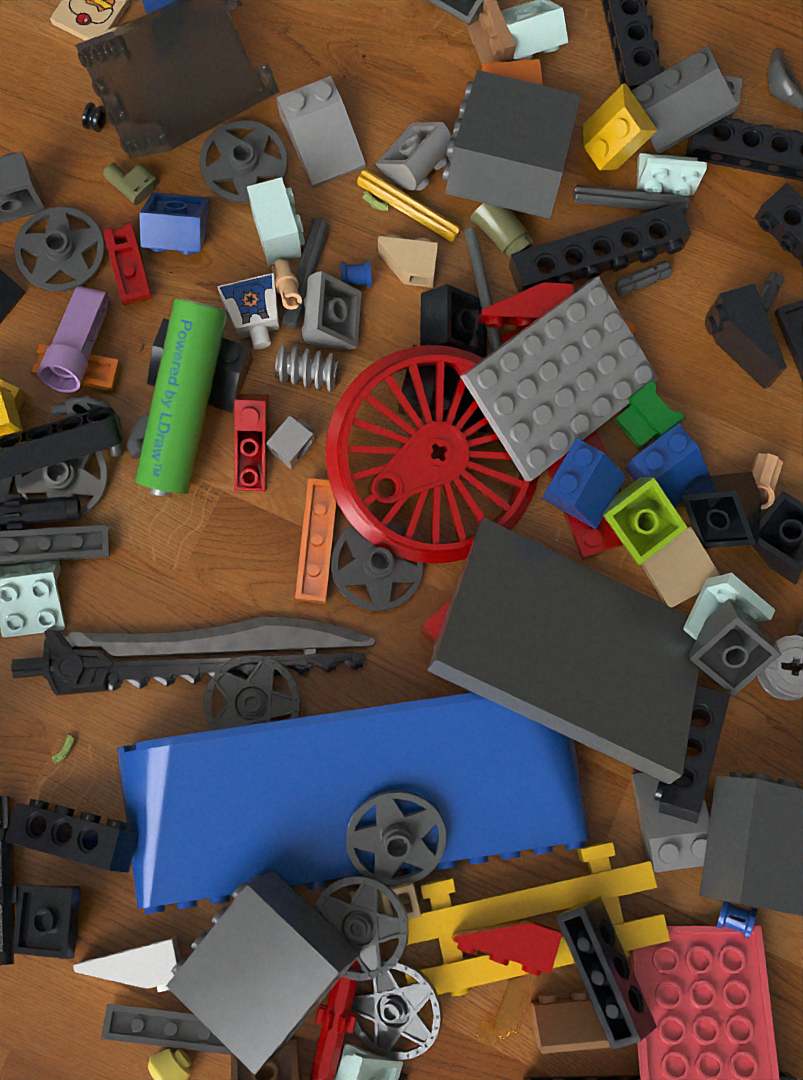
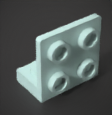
M640 153L637 160L636 191L673 193L674 195L681 196L694 195L707 170V163L699 162L694 157Z
M59 561L0 566V630L2 637L44 633L47 629L54 631L64 630L66 624L56 582L61 572Z
M728 573L706 579L683 629L696 640L706 619L728 599L732 600L757 623L771 620L775 609L733 573Z

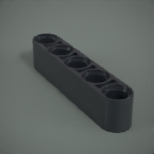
M108 407L100 408L0 437V480L120 444L124 436L114 410Z

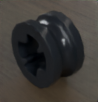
M89 102L83 112V128L90 129L93 127L94 131L100 132L105 124L106 108L101 105L96 107L94 103Z

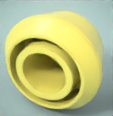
M168 1048L150 1056L148 1069L154 1080H188L191 1075L189 1066L192 1065V1061L181 1048L177 1051L173 1048Z

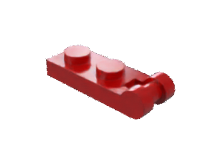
M132 221L123 223V227L104 228L103 233L123 306L151 299L152 295ZM127 238V242L117 245L116 241Z

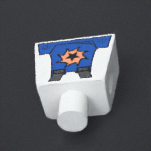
M270 273L217 286L225 310L228 311V316L238 338L251 337L254 349L269 347L271 341L268 332L279 329L278 301L274 274Z

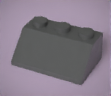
M709 46L631 91L658 129L650 138L658 154L739 109Z

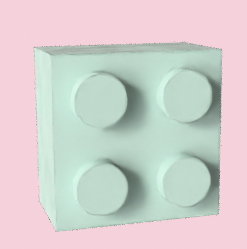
M282 177L247 186L252 214L267 265H273L275 261L280 259L288 261L302 257L300 246L305 245L302 233L304 231L300 216L296 214L295 200L291 187L285 188Z

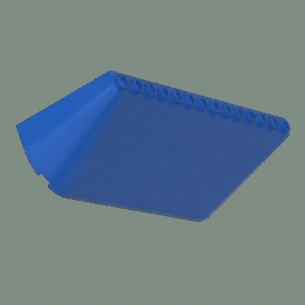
M474 692L137 742L136 745L117 748L126 823H128L127 829L139 832L131 863L137 908H144L145 914L165 911L164 905L177 903V909L196 907L197 900L210 898V904L230 901L229 895H232L244 881L249 883L255 875L260 874L263 876L272 870L294 891V885L307 883L308 889L327 887V880L338 878L341 880L351 876L362 875L352 864L347 852V826L355 810L365 800L378 793L390 790H405L419 794L429 800L439 811L445 825L446 846L443 856L437 864V870L457 867L456 860L469 859V865L489 862L488 856L501 854V860L521 857L520 851L533 849V855L553 852L552 846L561 844L565 845V850L584 847V841L590 840L575 740ZM394 799L404 815L424 808L412 801ZM376 805L372 806L362 815L355 828L376 823ZM437 824L422 838L433 853L436 851L439 838ZM354 848L360 861L371 871H374L375 853ZM405 862L398 868H404L405 874H411L421 869Z

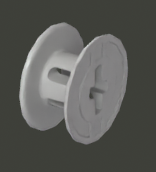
M799 635L784 636L775 641L782 655L763 670L757 678L763 689L774 698L784 701L799 700L803 698V637ZM791 663L792 667H801V671L792 673V670H784L781 666Z

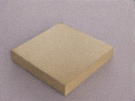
M689 527L641 564L662 602L671 608L699 594L706 579L720 576L692 527Z

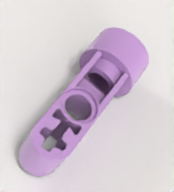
M81 286L75 288L52 344L47 348L37 371L40 380L48 387L66 393L75 392L79 389L88 367V358L108 311V292Z

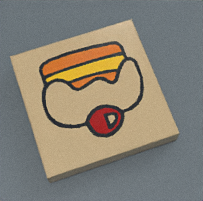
M62 0L50 17L53 25L102 48L130 5L129 0Z

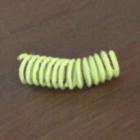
M368 191L364 192L366 194L362 198L371 207L376 208V210L388 211L387 203L375 200Z
M67 735L61 751L52 756L54 764L60 762V760L62 761V759L64 760V757L67 758L64 754L68 755L66 752L70 753L72 748L70 746H72L75 740L72 735Z

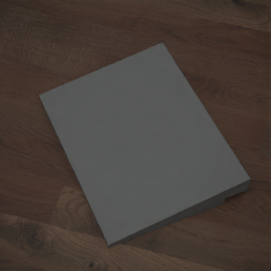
M483 517L433 647L435 650L427 671L667 784L673 783L683 775L699 667L689 659L690 651L696 640L683 629L689 616Z

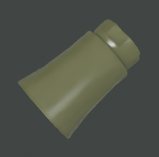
M482 203L470 217V220L483 230L501 252L506 253L509 259L511 254L529 249L534 244V241L528 235V231L511 209Z

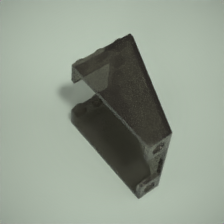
M172 0L75 45L78 50L79 61L87 69L92 79L93 90L101 98L106 108V116L115 127L120 137V145L124 152L129 155L130 159L171 151L280 92L268 63L252 67L230 16L229 10L243 5L241 0ZM261 74L265 77L268 88L263 84Z

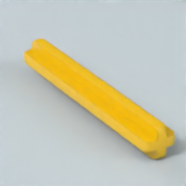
M363 170L359 175L357 184L449 241L453 242L458 236L460 227L370 171Z

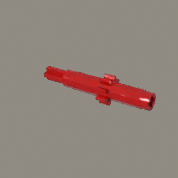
M355 960L348 970L360 971L361 966ZM341 977L330 990L327 1005L319 1004L315 1024L321 1025L322 1028L309 1080H334L345 1032L353 1033L357 1012L351 1011L358 980Z

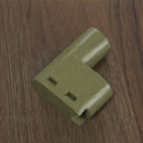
M115 163L109 164L103 171V177L134 205L140 204L159 185L156 181V175L142 163L135 166L128 174Z

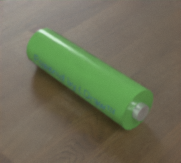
M174 298L135 477V483L149 487V493L170 497L171 492L179 494L189 493L228 311L221 310L222 308L186 299Z

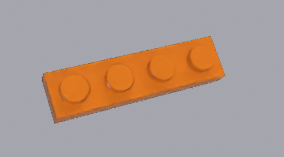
M308 478L295 601L327 603L337 507L329 480Z

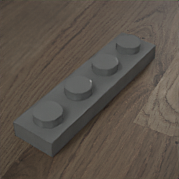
M108 525L0 531V564L110 558Z
M107 1004L101 1039L234 1055L193 1013Z

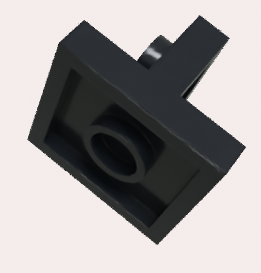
M19 884L12 953L61 959L74 958L80 905V886Z

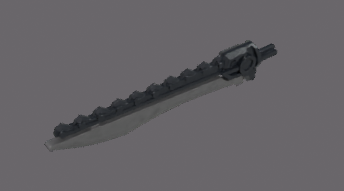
M259 617L229 625L175 633L71 632L65 637L59 631L47 629L44 631L46 639L44 641L43 657L12 659L11 671H13V678L43 676L48 680L56 696L105 692L108 689L115 691L121 688L123 681H128L141 689L148 685L150 678H154L168 687L176 683L177 676H182L193 684L202 681L201 678L204 674L208 673L213 677L223 665L239 657L111 662L99 651L75 650L74 648H103L114 658L304 650V655L263 656L278 662L284 668L290 667L303 675L310 671L311 664L317 665L328 673L336 669L338 662H342L353 670H357L363 666L364 654L358 652L316 654V650L371 648L374 646L375 640L372 637L332 624L288 617ZM258 663L241 664L230 669L228 673L235 671L247 679ZM276 669L274 672V677L280 675L279 671H277Z

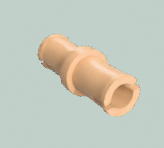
M284 259L274 262L275 266L272 265V272L275 276V289L281 295L282 304L286 309H296L299 307L298 303L301 304L302 302L298 292L299 282L292 273L289 262Z

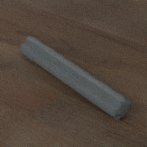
M581 185L575 187L573 194L575 203L651 211L679 203L683 214L687 213L690 203L688 196Z
M314 218L312 220L296 273V278L299 282L298 292L302 302L301 304L298 303L299 307L296 309L285 310L282 320L285 327L297 329L300 325L305 309L304 298L307 290V279L316 272L329 224L325 219Z

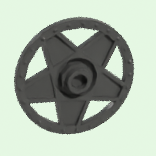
M234 121L219 127L207 138L200 153V169L207 186L219 197L234 203H250L247 186L257 184L258 178L276 177L275 179L282 177L284 180L287 172V152L282 140L272 129L254 121ZM238 129H253L243 140L229 133V131ZM269 137L278 147L281 160L265 153ZM213 143H215L222 157L207 167V156ZM233 180L238 195L224 191L215 183Z
M53 207L38 212L22 226L15 242V259L24 277L36 287L51 292L71 291L77 286L85 285L97 274L105 256L104 238L98 225L87 214L69 207ZM66 215L82 220L91 228L71 230ZM49 217L45 233H28L37 223ZM98 244L97 256L92 267L89 269L82 255ZM22 250L38 257L32 274L24 264ZM61 271L75 279V281L63 284L49 283Z
M102 451L94 452L100 465V480L85 470L92 455L91 453L36 469L24 477L23 473L15 475L17 491L22 493V497H25V500H31L27 494H47V498L74 497V495L93 496L81 508L82 517L94 509L105 493L108 483V466Z
M392 522L388 523L387 528L404 537L405 529ZM351 526L340 536L335 544L331 556V573L338 590L352 604L370 611H387L399 607L413 596L423 576V563L415 562V566L402 558L394 556L387 548L376 547ZM346 541L354 560L339 570V553ZM393 583H412L409 590L403 596L389 602ZM365 585L372 603L356 597L347 589V586Z
M243 656L223 665L211 678L204 696V713L211 731L271 722V718L292 714L290 719L298 718L300 712V695L295 680L281 664L263 656ZM258 663L247 680L228 673L230 669L241 664ZM275 669L287 680L293 696L273 691ZM215 686H217L228 703L213 719L211 701Z
M405 790L384 791L365 800L353 813L346 830V847L352 864L363 876L377 879L387 886L414 883L427 876L441 860L446 846L445 825L437 808L423 796ZM394 799L412 801L424 808L404 815ZM376 805V823L355 828L362 815L372 806ZM437 824L439 838L436 851L433 853L422 838ZM354 848L375 853L374 871H371L360 861ZM403 862L421 868L409 875L392 877Z
M351 876L330 885L316 901L313 909L319 914L322 913L329 923L361 953L356 960L364 972L347 970L342 977L351 980L374 979L388 972L400 960L408 942L409 922L400 898L386 884L367 876ZM361 884L351 903L331 895L343 886ZM379 891L392 902L398 917L379 912ZM400 937L394 955L383 966L381 943Z
M382 959L383 966L389 959ZM399 960L393 969L407 973L418 982L402 986L393 970L390 969L385 974L373 979L374 992L357 994L362 981L358 980L351 1011L357 1012L354 1030L370 1049L391 1059L404 1060L417 1057L431 1047L440 1033L443 1013L439 995L427 976L413 965ZM429 999L432 1003L434 1015L432 1029L419 1012ZM358 1015L375 1022L374 1039L363 1027ZM401 1035L420 1045L409 1050L392 1049Z

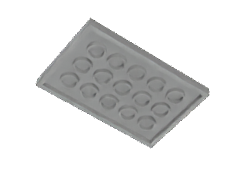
M599 276L589 280L460 376L525 481H532L565 455L576 438L580 440L585 439L629 404L627 399L650 380L654 383L659 380Z

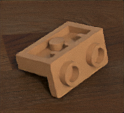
M484 0L479 19L472 25L466 24L481 64L491 61H513L516 45L496 0Z

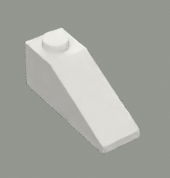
M177 937L81 961L73 965L74 972L146 989L157 986L158 992L169 990L166 985L174 976L171 970L181 960Z

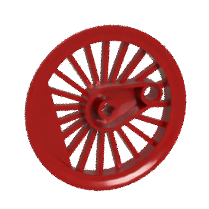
M425 345L389 354L371 364L351 382L341 396L331 417L325 447L326 468L336 502L347 520L365 539L376 547L387 548L396 557L421 563H448L467 558L476 533L466 537L450 481L478 523L480 524L482 518L486 517L458 476L462 477L502 510L492 522L509 530H512L524 515L535 492L539 475L532 481H525L520 472L517 479L469 461V458L512 459L508 452L469 451V447L499 439L496 433L470 441L466 440V437L489 423L486 417L465 431H460L478 407L475 399L456 424L452 425L466 387L461 377L445 422H443L444 366L454 368L458 375L461 376L483 360L482 357L468 351L447 346ZM419 366H436L434 422L420 378ZM409 369L425 425L404 396L392 375ZM382 381H385L416 427V430L372 396L370 392ZM363 400L408 434L409 437L407 438L355 418ZM355 426L402 445L399 448L348 445L351 427ZM440 448L442 453L439 455V458L432 459L430 454L434 452L433 449ZM348 453L392 455L384 465L353 474L350 473ZM465 468L515 486L508 503L468 473ZM375 475L368 485L369 496L361 500L353 481ZM381 480H387L392 484L393 491L389 497L382 496L378 491V484ZM441 485L444 489L458 539L457 541L439 543ZM432 488L431 543L411 540L427 493ZM419 493L404 537L387 528L386 526L407 498ZM373 501L379 504L395 502L381 521L366 507Z

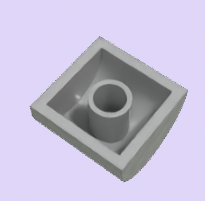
M443 122L411 123L376 162V165L387 178L399 187L410 191L415 189L417 191L422 190L430 182V178L427 175L432 169L438 170L448 162L446 153L452 135Z
M323 271L310 275L307 279V290L304 298L305 315L304 324L301 328L303 340L312 346L328 350L358 348L362 292Z

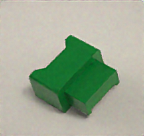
M650 380L627 399L629 404L625 406L626 410L616 417L614 423L620 427L639 450L651 439L656 441L677 424H681L685 416L681 412L671 411L656 394V384Z

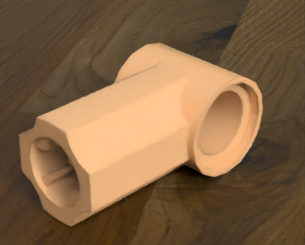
M758 453L755 456L751 469L762 498L761 514L774 502V490L783 465V461L778 456L770 453Z

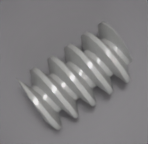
M282 343L276 358L274 377L276 378L279 373L280 381L285 383L289 376H291L293 385H298L301 378H303L304 387H310L314 380L315 387L319 390L322 389L326 382L328 391L333 392L337 382L340 359L337 363L334 362L333 353H329L326 360H322V354L319 350L314 358H311L309 348H306L302 356L298 355L297 346H294L289 354L286 352V345Z

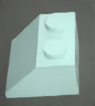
M533 0L501 11L516 45L513 57L515 60L522 58L531 59L534 53L541 51L545 53L553 52L560 48L559 45L568 43L563 7L549 0Z

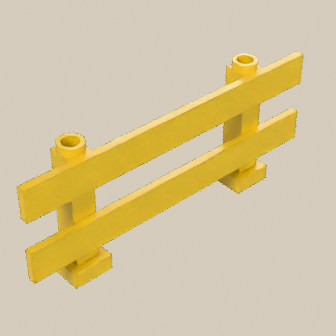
M603 841L585 845L583 848H578L577 853L580 861L587 862L589 875L454 906L451 904L449 893L456 892L451 876L420 883L423 899L430 898L432 911L423 912L421 917L408 920L409 937L407 945L438 938L444 964L420 969V971L431 981L438 995L450 992L452 997L470 993V987L529 973L521 970L522 964L509 961L508 966L496 963L489 959L490 954L463 959L462 951L457 949L458 943L452 940L453 932L497 925L571 908L601 897L624 952L628 957L631 955L630 950L670 941L664 914L624 922L620 907L619 896L657 888L651 861L611 869L609 857L616 855L613 842ZM564 936L561 938L553 968L575 963ZM405 973L407 984L418 982L416 979Z

